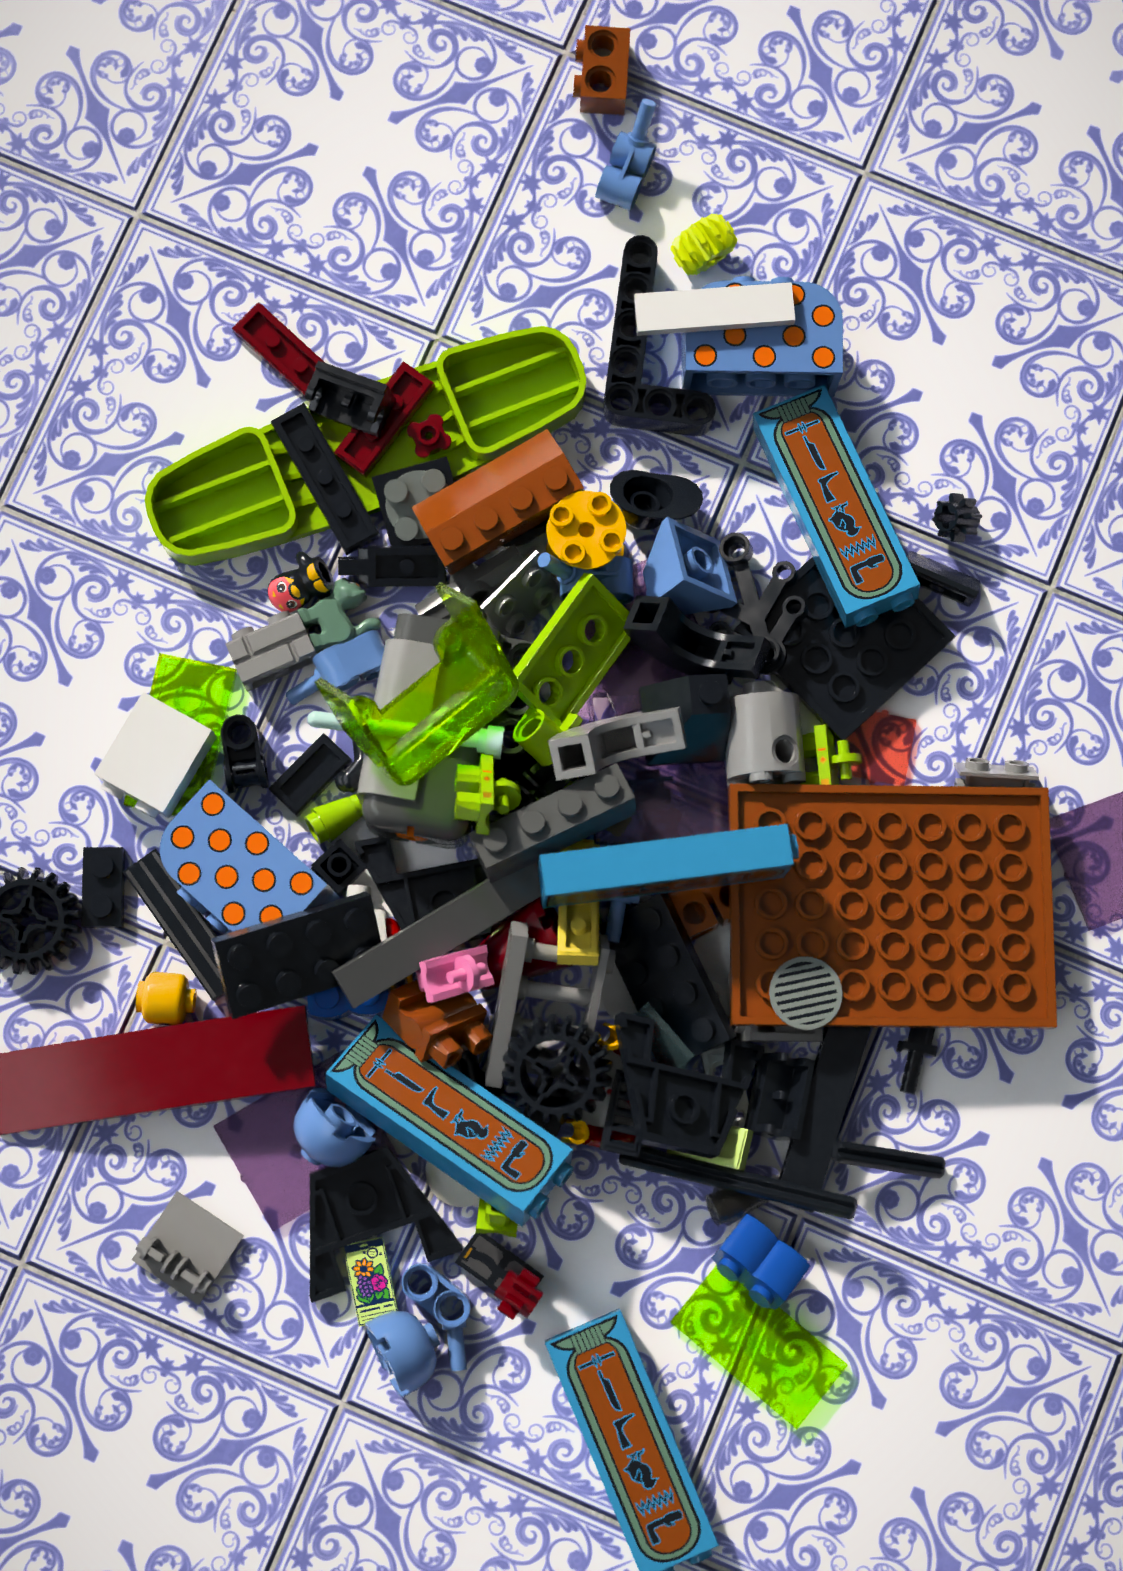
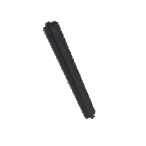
M642 1147L640 1158L619 1154V1163L626 1166L837 1217L853 1219L857 1208V1199L851 1196Z

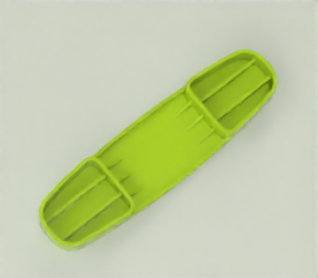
M545 326L502 333L448 348L441 353L437 361L414 368L434 382L436 387L367 478L338 457L336 459L369 515L381 511L372 481L373 476L447 456L453 480L462 478L542 431L548 429L552 433L576 418L583 408L587 382L584 366L577 349L568 336L555 328ZM392 375L377 381L386 384ZM311 413L334 453L352 428ZM431 414H438L443 418L442 427L445 434L451 437V445L448 449L429 455L427 458H420L415 453L416 444L413 438L407 434V427L412 422L420 423L427 420ZM271 423L259 429L254 427L240 428L156 473L148 484L144 499L152 529L166 553L179 563L193 566L243 556L331 529ZM427 433L425 437L431 439L433 434Z

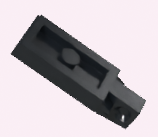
M433 545L368 546V548H358V556L338 557V575H358L359 584H368V587L446 586V568Z

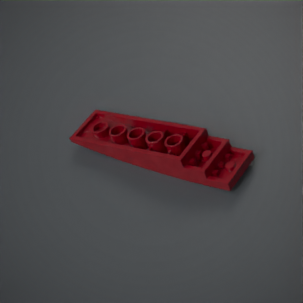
M306 1006L256 1012L236 1019H232L229 1016L0 1053V1135L235 1101L243 1098L276 1094L278 1092L317 1087Z

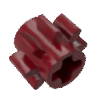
M525 1268L520 1275L510 1269L493 1294V1296L502 1301L497 1310L511 1320H514L518 1313L527 1319L544 1294V1292L536 1287L540 1278Z

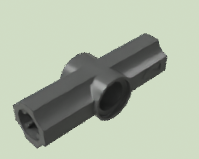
M514 544L503 549L480 565L471 563L452 574L449 580L450 584L416 604L415 609L419 615L451 621L457 620L466 613L471 615L482 614L484 611L480 606L525 560Z

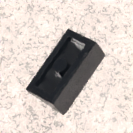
M909 551L907 558L921 587L967 607L973 603L979 593L980 581L916 552Z

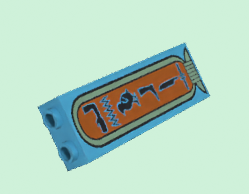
M825 384L753 413V430L845 628L854 624L858 627L868 625L875 621L881 613L891 609L894 612H898L913 605L919 596L920 583Z
M788 824L541 854L537 870L542 908L784 878L794 865L793 859H798L799 851L796 835H789Z
M375 1015L325 1073L327 1091L521 1227L527 1223L530 1217L537 1219L548 1205L549 1198L547 1196L555 1185L561 1188L571 1176L574 1167L571 1166L573 1149L451 1066L443 1069L433 1058L421 1063L414 1055L416 1049L409 1047L382 1018Z
M618 1308L544 1340L638 1570L675 1571L673 1566L689 1559L690 1564H696L713 1555L711 1549L719 1546L621 1310Z

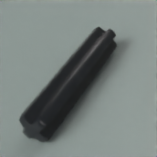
M836 1141L833 1144L832 1160L835 1163L939 1179L945 1173L946 1162L940 1156L846 1141Z

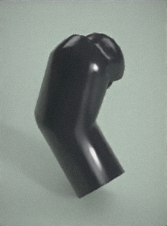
M366 738L352 741L354 762L344 772H339L336 775V787L343 793L357 792Z
M470 1050L464 1051L461 1059L458 1061L460 1072L499 1098L505 1090L503 1080L501 1088L485 1086V1072L479 1068L477 1055L472 1054Z

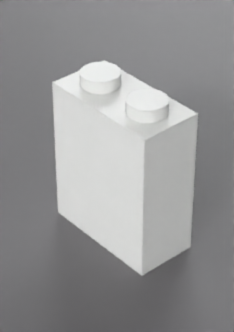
M142 692L94 775L103 781L100 788L110 795L121 800L123 795L126 794L137 800L134 807L154 819L158 813L170 818L217 736L210 728L149 694Z

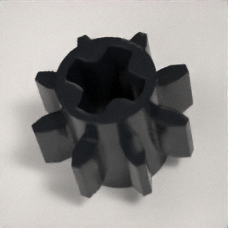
M950 493L949 501H937L938 507L932 518L935 526L939 529L937 535L939 537H950L951 542H965V534L977 535L980 519L983 518V515L980 514L975 506L977 500L974 498H964V495L960 493Z

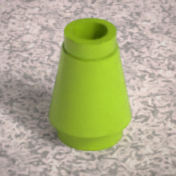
M353 794L349 797L311 808V813L305 816L304 820L318 844H322L325 841L331 843L363 816L362 804L359 802L357 795Z

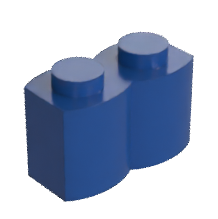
M340 986L307 996L308 1013L317 1019L327 1021L343 1019L352 1013L367 1018H373L375 1015L382 1016L391 987L358 1007L352 1008Z
M746 1214L737 1223L711 1257L717 1264V1270L722 1276L730 1281H738L744 1284L749 1291V1296L756 1304L764 1308L770 1307L773 1310L779 1308L786 1301L810 1268V1264L801 1254L788 1244L780 1241L768 1227L749 1214Z

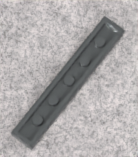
M539 861L491 884L486 879L332 971L351 1007H358L420 969L419 962L446 954L541 897L537 870Z

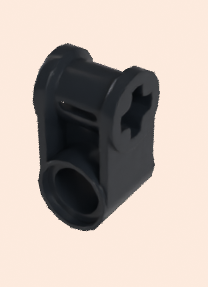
M236 714L230 716L221 727L224 774L229 794L235 793L237 788L260 785L262 789L269 788L267 765L258 727L245 715ZM239 725L250 727L251 735L245 743L235 744L232 742L231 733L235 727Z

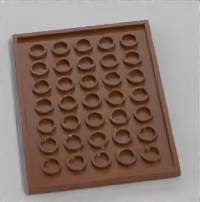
M729 784V831L788 824L789 835H796L799 851L798 859H793L794 865L784 878L729 885L731 1026L791 1027L783 1022L773 1010L769 996L770 983L777 969L785 962L797 957H813L828 964L836 972L842 986L841 1006L835 1017L822 1027L1054 1029L1057 1027L1048 788Z

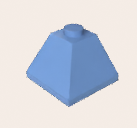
M666 517L661 522L643 570L646 596L670 597L684 615L733 607L737 604L727 563L719 551L721 541L670 517Z

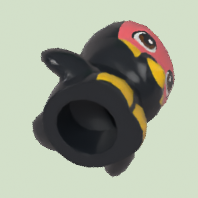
M298 552L296 560L299 568L280 573L270 580L268 597L276 609L281 612H294L303 607L314 596L321 600L331 595L334 581L330 570L320 557L311 558L305 552Z

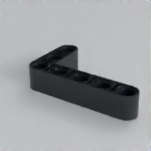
M636 235L626 242L623 250L603 413L610 424L618 427L687 436H702L713 425L716 413V404L713 398L701 391L641 384L647 335L629 337L621 332V329L627 325L636 327L634 300L626 296L627 291L637 289L643 293L653 292L658 257L657 245L648 236ZM636 253H642L649 258V261L639 264L630 257ZM621 362H629L636 369L631 373L624 374L618 371L616 366ZM617 398H623L629 401L631 406L626 410L620 411L612 407L611 402ZM655 403H662L668 407L669 412L658 416L653 414L649 407ZM692 408H700L706 412L707 417L703 420H694L687 412Z

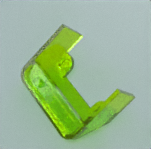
M442 582L437 584L435 588L451 618L440 626L433 639V648L440 662L382 709H379L377 704L367 696L358 695L351 697L321 677L314 682L341 728L388 779L400 786H409L418 781L512 704L519 690L518 679L477 602Z

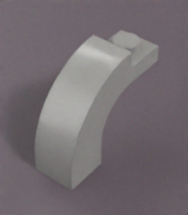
M680 707L646 713L640 711L574 727L548 740L556 781L593 775L601 768L619 761L686 749L688 746Z

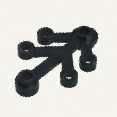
M737 532L730 533L720 542L719 551L725 562L734 568L744 605L737 602V604L730 608L706 612L716 613L719 611L750 626L753 636L765 637L771 644L769 652H774V657L764 663L760 674L771 675L778 672L784 666L787 659V650L783 643L795 622H800L806 618L808 607L800 596L794 595L786 598L782 604L783 614L769 634L766 621L784 589L796 583L798 573L793 564L788 561L777 563L772 570L773 577L759 599L749 561L753 556V547L745 535ZM736 549H744V553L741 556L732 557ZM783 570H791L788 578L779 579V574ZM792 605H801V609L798 613H789V609ZM717 621L709 627V630L715 632L724 629L727 630V634L741 635L733 632L724 621Z

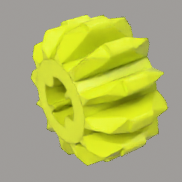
M710 214L706 218L702 217L696 223L691 224L686 230L681 231V234L674 238L670 250L675 256L674 260L679 268L682 267L686 275H698L726 258L734 250L738 239L733 233L734 229L730 223L726 222L721 214Z

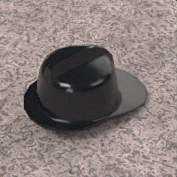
M628 470L614 476L610 483V495L615 504L621 509L625 522L640 530L655 529L661 525V522L666 517L674 520L690 517L700 509L703 503L702 491L697 484L687 478L675 475Z

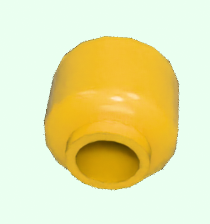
M151 972L145 981H139L136 1012L142 1013L143 1019L149 1024L170 1026L182 1024L186 1019L187 1013L195 1012L197 990L189 989V981L184 974Z

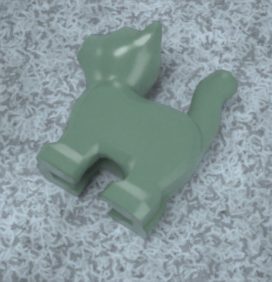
M340 578L335 581L334 589L330 596L322 598L308 609L302 607L297 610L305 629L314 625L321 626V634H308L316 654L330 646L348 642L365 632L380 629L381 621L378 618H368L359 625L354 626L345 613L346 610L355 609L367 600L366 591L362 590L358 583L348 581L346 578Z

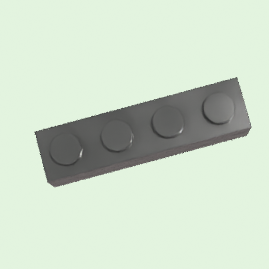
M615 763L596 774L590 775L489 823L488 835L476 834V830L470 832L469 836L472 847L491 884L539 861L541 854L556 853L637 814L635 796L618 764Z

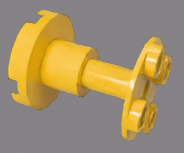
M579 491L565 496L550 511L546 526L548 540L546 552L561 559L567 565L582 570L600 568L610 563L616 556H623L626 522L621 509L611 500L610 496L603 492Z

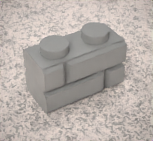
M289 611L277 613L267 620L269 625L255 631L253 627L240 629L231 635L232 641L225 643L247 692L313 664L312 658L316 655V652L298 612L290 615Z

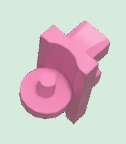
M478 945L419 962L420 969L416 971L419 990L426 993L427 1002L440 1001L494 985V979L487 964V945Z

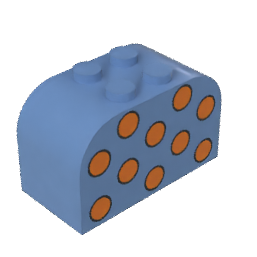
M739 276L733 278L732 281H716L705 285L701 289L792 282L795 323L794 325L683 333L681 343V389L722 396L794 397L825 384L830 397H834L843 374V315L837 299L831 292L818 284L794 282L789 277H776L771 279V281H755L754 278L749 276Z
M210 779L170 821L162 834L160 842L161 861L168 874L182 886L177 893L200 913L204 914L207 910L211 913L206 919L223 935L301 912L340 898L326 882Z

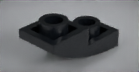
M341 839L337 840L311 865V870L326 882L339 897L347 890V885H352L368 868Z

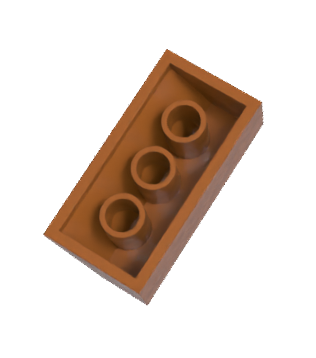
M548 429L411 508L445 568L452 575L549 519L552 507L558 504L565 496L585 490L565 454Z

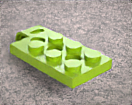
M583 573L504 681L529 706L513 731V739L542 766L553 764L548 740L563 731L578 727L583 719L577 715L631 640L623 630L629 611L593 574ZM592 619L595 622L596 632L593 638L588 640L585 635V627ZM570 650L573 654V665L568 671H565L562 666V659L565 653ZM548 682L551 694L548 700L542 703L539 697L540 688L544 683Z

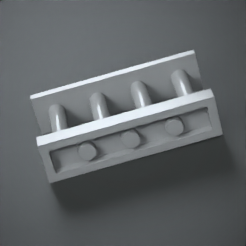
M511 921L491 1031L493 1037L488 1048L485 1064V1086L501 1088L503 1080L502 1071L510 1066L503 1061L505 1052L512 1051L508 1050L510 1037H518V1031L523 1025L533 1030V1019L521 1018L520 1013H515L517 999L524 1000L526 996L586 1005L583 1021L588 1023L585 1034L589 1036L594 1032L605 974L612 975L615 963V950H610L608 935L599 934L598 966L578 965L593 968L589 989L529 981L528 976L522 975L524 962L531 963L532 959L557 962V946L535 943L534 938L528 937L527 923ZM577 1050L575 1064L583 1070L582 1075L590 1079L588 1063L583 1054ZM526 1060L527 1073L540 1075L535 1069L531 1068L533 1063ZM564 1062L557 1063L551 1069L552 1074L550 1077H555V1075L564 1070ZM575 1089L572 1093L573 1095L579 1093V1091Z

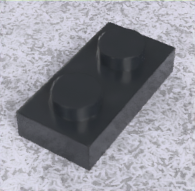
M83 847V917L81 918V927L124 928L125 874L123 871L125 870V848Z

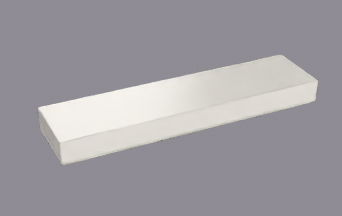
M792 282L634 294L637 336L794 325L795 323Z

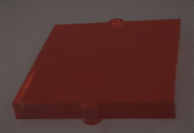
M883 710L881 713L875 712L847 738L849 740L850 753H859L862 756L861 764L851 766L852 777L866 779L871 785L875 782L904 786L917 720L890 715L887 710Z

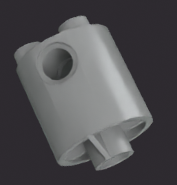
M753 681L743 684V694L730 697L731 718L725 751L727 785L729 786L730 783L799 784L806 782L799 695L793 692L782 691L774 685L773 681Z

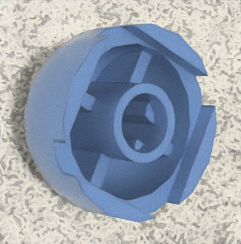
M320 1087L313 1088L295 1115L293 1128L297 1142L302 1148L301 1154L307 1161L317 1166L321 1164L330 1167L347 1166L361 1158L376 1139L372 1137L376 1132L375 1127L370 1120L347 1104L344 1107L334 1101L336 1097L328 1092L327 1089Z
M391 1311L365 1323L368 1328L366 1329L382 1368H386L390 1376L394 1375V1378L389 1381L398 1396L403 1398L415 1392L429 1381L434 1374L437 1363L434 1348L441 1345L430 1322L423 1326L413 1314L405 1311Z

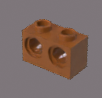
M585 25L584 39H577L575 60L576 63H583L582 75L574 74L573 98H580V113L625 116L631 28ZM606 49L611 54L608 56H598L594 51ZM596 84H603L609 89L604 92H597L591 87Z

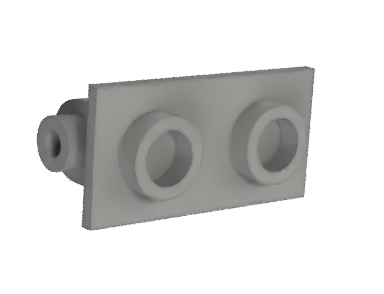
M966 758L965 763L954 762L955 769L962 776V778H955L954 786L991 787L995 785L998 787H1035V783H1029V780H1039V775L1034 768L1029 767V763L1024 761L1007 760L1005 765L989 764V760L983 758Z

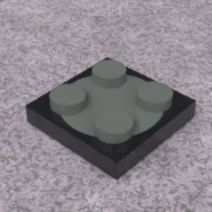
M447 456L372 477L391 546H414L430 543L411 507L454 483Z

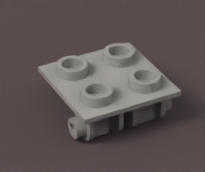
M536 550L480 606L487 616L483 623L489 628L499 630L500 634L504 635V637L515 638L521 635L531 620L542 609L547 608L560 592L551 573L538 565L537 560L540 554Z
M176 1191L147 1237L144 1236L135 1249L137 1252L131 1260L199 1305L244 1235L179 1191Z

